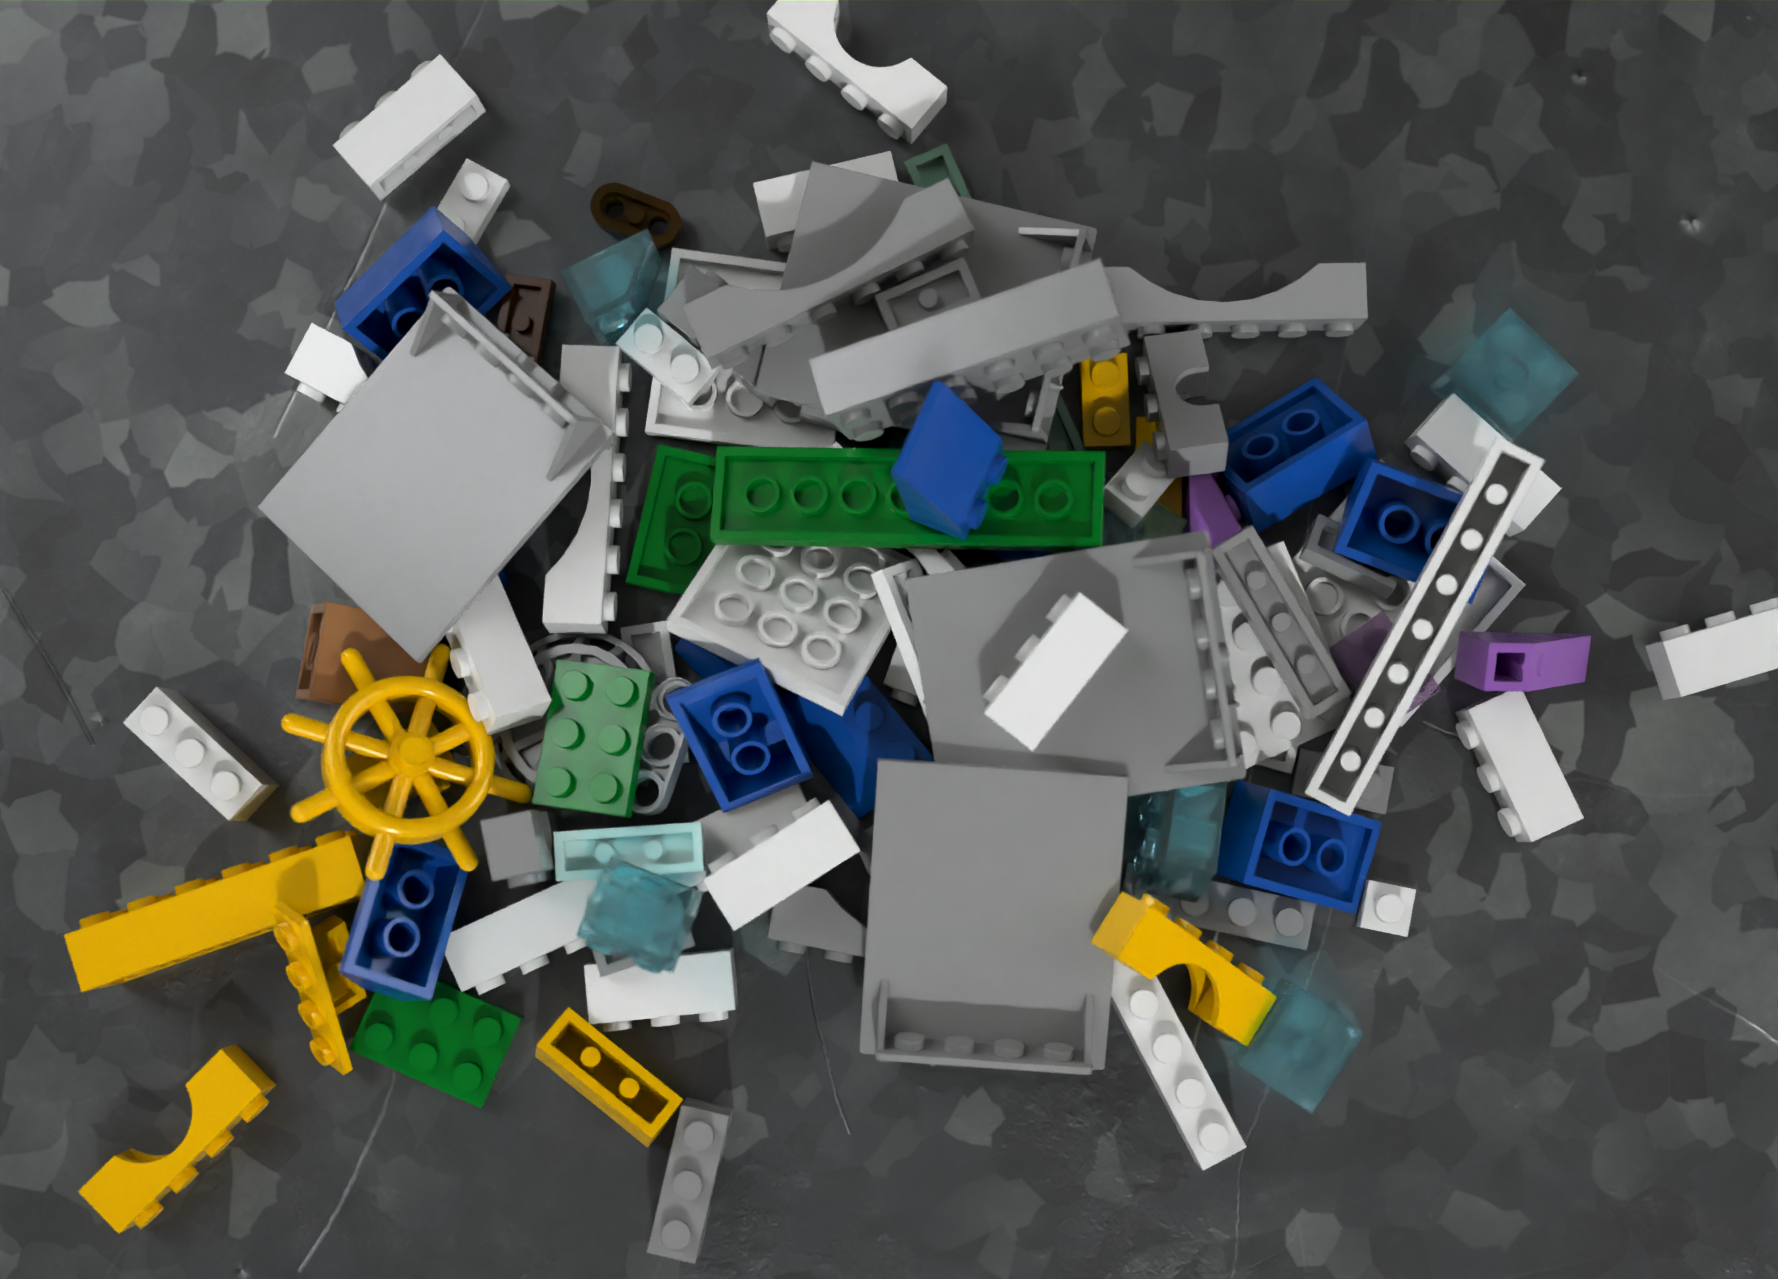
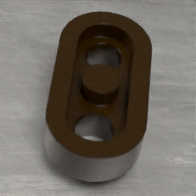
M620 183L602 185L591 198L590 209L597 225L608 233L659 251L666 250L675 245L681 236L682 222L679 213L667 201ZM612 206H623L624 212L619 217L609 216L608 211ZM661 221L667 224V229L662 234L651 232V227L654 223Z

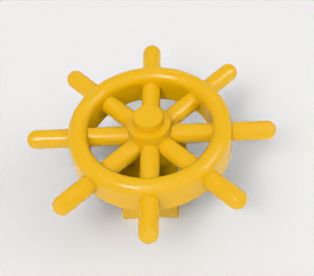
M444 643L437 644L431 651L424 677L395 676L378 681L373 677L358 650L354 648L345 649L341 654V662L358 691L343 703L331 723L327 724L295 713L286 714L281 721L284 731L323 743L321 750V773L326 789L296 803L291 808L290 814L292 819L303 823L336 807L350 824L374 838L365 868L366 876L374 881L384 877L394 844H422L438 840L442 837L459 867L464 871L474 870L478 865V857L460 827L476 812L487 793L518 803H527L533 796L530 786L494 775L495 750L492 736L487 734L482 721L477 722L473 718L469 709L468 699L454 688L443 683L451 651L449 646ZM390 703H415L407 729H403L389 705ZM434 710L447 717L455 726L439 733L432 721ZM371 712L386 739L379 740L350 730L361 717ZM466 742L471 767L456 763L449 750ZM345 750L355 753L345 758ZM449 782L466 786L462 797L449 808L441 792L450 787ZM416 796L420 797L430 817L418 819L402 818L404 810L408 808L407 801Z

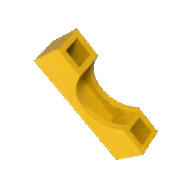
M1121 892L1090 942L1124 966L1149 980H1152L1168 967L1185 963L1191 978V996L1188 1010L1221 1033L1247 1047L1277 999L1276 995L1261 985L1265 977L1244 963L1240 962L1237 967L1232 965L1230 962L1234 955L1211 940H1208L1206 945L1200 942L1199 938L1203 933L1202 931L1180 917H1176L1174 922L1168 919L1166 916L1170 908L1152 896L1144 893L1139 900Z
M237 1044L220 1049L185 1084L191 1099L192 1119L186 1137L172 1153L151 1155L133 1148L114 1155L78 1191L118 1234L135 1225L140 1229L147 1226L164 1209L159 1202L171 1190L177 1194L191 1183L199 1174L195 1166L207 1154L211 1158L218 1155L234 1139L230 1131L242 1119L246 1123L253 1120L269 1104L265 1096L276 1084Z

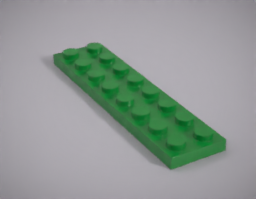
M717 446L709 538L713 544L1060 552L1099 548L1103 545L1105 451L1004 450V456L1008 457L1007 467L999 484L994 485L991 483L984 501L988 502L984 519L977 530L970 528L965 541H962L910 519L892 475L902 449Z

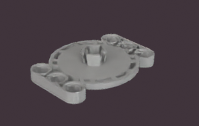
M555 633L539 639L529 646L550 698L557 659L630 668L623 662L627 654H629L638 662L642 670H649L655 673L648 661L632 646L609 634ZM524 635V637H525V639H526V642H527V644H528V646H529L528 639H527V637ZM590 639L606 641L616 647L607 652L597 646L590 645ZM574 640L573 644L558 645L550 648V646L562 641ZM655 674L636 788L642 781L651 779L657 783L659 795L652 805L646 807L639 805L636 797L634 798L633 811L642 815L653 816L660 814L667 808L689 747L674 714L667 707L666 695L672 690L679 687L684 688L692 684L684 678L672 677L660 684L659 678ZM465 684L462 695L468 699L470 692ZM549 706L542 719L491 734L495 750V761L507 779L523 783L517 778L509 763L513 762L514 766L526 776L525 784L531 787L533 794ZM668 733L674 739V751L668 758L657 760L652 755L651 744L658 735ZM463 744L452 748L454 752L470 759L469 751Z

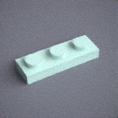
M703 822L553 832L556 882L706 871Z

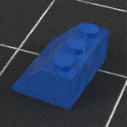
M433 205L334 304L342 329L381 360H384L425 313L430 299L427 295L432 290L443 292L446 287H451L484 316L512 288L471 238Z
M1315 377L1226 430L1229 441L1225 471L1218 472L1219 478L1215 480L1224 495L1229 494L1233 498L1240 511L1241 518L1249 526L1253 525L1257 534L1347 480L1355 477L1360 470L1365 456L1377 460L1378 458L1367 420L1321 380Z
M1365 456L1347 498L1333 551L1416 583L1464 493L1372 457ZM1490 561L1467 603L1472 604Z
M867 675L863 678L842 716L790 690L782 697L804 740L809 758L859 820L875 808L878 758L930 762L934 760V757Z
M431 842L410 845L394 844L384 877L377 881L371 880L368 877L366 879L339 967V973L361 988L398 1000L421 1001L432 999L468 871H464L459 867L449 849Z

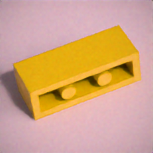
M569 1007L536 1045V1058L647 1148L677 1112L683 1101L679 1095Z

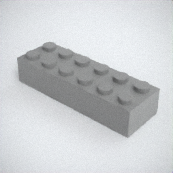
M1099 258L809 359L824 416L849 440L868 441L881 436L884 433V428L902 423L904 426L914 425L935 380L944 383L969 407L977 402L978 396L996 391L998 394L1016 391L1025 385V380L1044 375L1046 378L1063 375L1072 370V364L1090 358L1093 361H1104L1113 358L1121 352L1122 347L1131 344L1113 287L1103 262Z

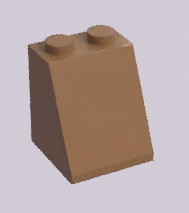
M330 602L311 605L295 698L343 705L349 697L356 693L358 690L341 662V654L345 649L354 648L359 651L376 681L395 676L424 677L431 652L421 663L416 662L362 608ZM446 635L440 640L439 643H444L447 645ZM409 702L389 704L395 714L412 716L415 703Z

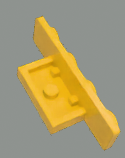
M280 902L272 907L277 926L273 929L274 935L280 946L286 951L290 963L286 966V973L300 995L301 1003L298 1004V1011L303 1021L310 1027L313 1040L309 1043L310 1049L321 1065L327 1066L329 1064L342 1075H346L353 1070L337 1015L367 996L364 988L359 987L338 972L349 938L345 921L333 914L310 928L309 922L305 917L285 903Z

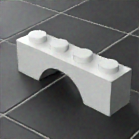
M777 0L767 12L769 36L772 41L786 53L795 51L805 59L806 67L819 80L826 82L830 79L842 89L841 94L844 99L854 108L862 111L865 107L878 118V125L892 138L898 139L901 136L912 144L946 104L947 86L912 58L893 66L873 67L862 64L849 56L836 37V29L840 19L839 0Z

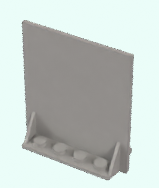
M812 161L785 272L781 276L783 280L780 290L814 284L830 278L856 263L881 239L894 221L903 200L925 188ZM958 196L975 229L973 243L968 245L969 251L958 259L964 257L982 299L1085 264L1091 260L1097 230L1093 227ZM939 259L925 266L923 274L948 263H943L942 259ZM896 280L880 289L885 291L899 285V282ZM874 299L862 305H855L854 301L836 309L838 314L828 322L812 327L809 322L793 330V337L783 344L772 348H767L766 346L754 391L755 394L823 410L809 359L887 333L888 331ZM1040 375L1025 380V385L1016 391L1005 394H998L996 391L978 396L977 402L969 406V408L1001 437L1004 450L1045 451L1060 390L1063 389V385H1061L1063 375L1052 378ZM902 423L893 425V427H898L910 431L914 426H904L902 425Z
M446 287L443 292L432 290L427 295L430 299L425 313L258 506L286 536L336 583L337 587H340L419 663L427 657L606 449L610 450L613 446L612 441L616 437L615 433L568 392L559 381H556L536 363L534 357H529L508 338V333L504 334L451 287Z
M1197 531L905 579L924 693L923 704L926 706L935 762L989 766L1005 765L1006 767L1129 775L1128 796L1237 780L1246 777L1236 707H1239L1240 704L1235 701L1229 663L1230 653L1228 652L1225 640L1211 544L1207 531ZM1077 592H1080L1128 631L1032 751L984 713L985 708L990 702L984 699L983 696L1001 673L1009 679L1021 662L1015 659L1014 656L1032 634L1041 639L1052 625V622L1045 617L1062 595L1065 594L1072 599Z
M878 758L859 1046L862 1054L876 1055V1059L880 1061L930 1064L931 1066L937 1064L1091 1075L1092 1070H1103L1105 1068L1114 958L1090 941L1120 893L1129 775L1006 767L1005 765L989 766Z

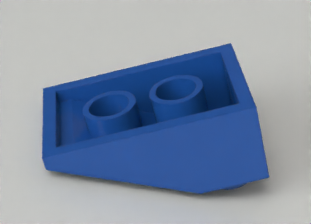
M936 380L894 466L892 475L911 520L965 541L970 528L977 530L981 525L988 506V502L984 501V498L991 483L998 485L1007 467L1008 457L1004 456L1001 437L949 387Z
M759 657L666 695V700L723 813L814 777L804 740L789 708Z
M1236 780L1210 872L1244 884L1356 914L1382 822L1353 813L1347 816L1327 805L1271 788Z

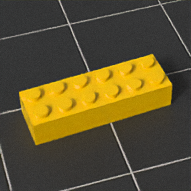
M344 829L337 830L315 838L317 844L315 848L307 845L300 848L292 846L268 855L269 864L261 861L254 864L246 862L221 871L223 880H220V877L205 881L204 878L196 879L174 887L176 896H174V893L159 897L151 895L127 903L128 909L113 913L105 911L79 920L81 929L64 934V938L81 992L118 985L273 931L274 927L277 926L272 907L280 902L285 903L308 919L359 901L367 879L365 868L374 838L369 835H358L357 829L346 832Z

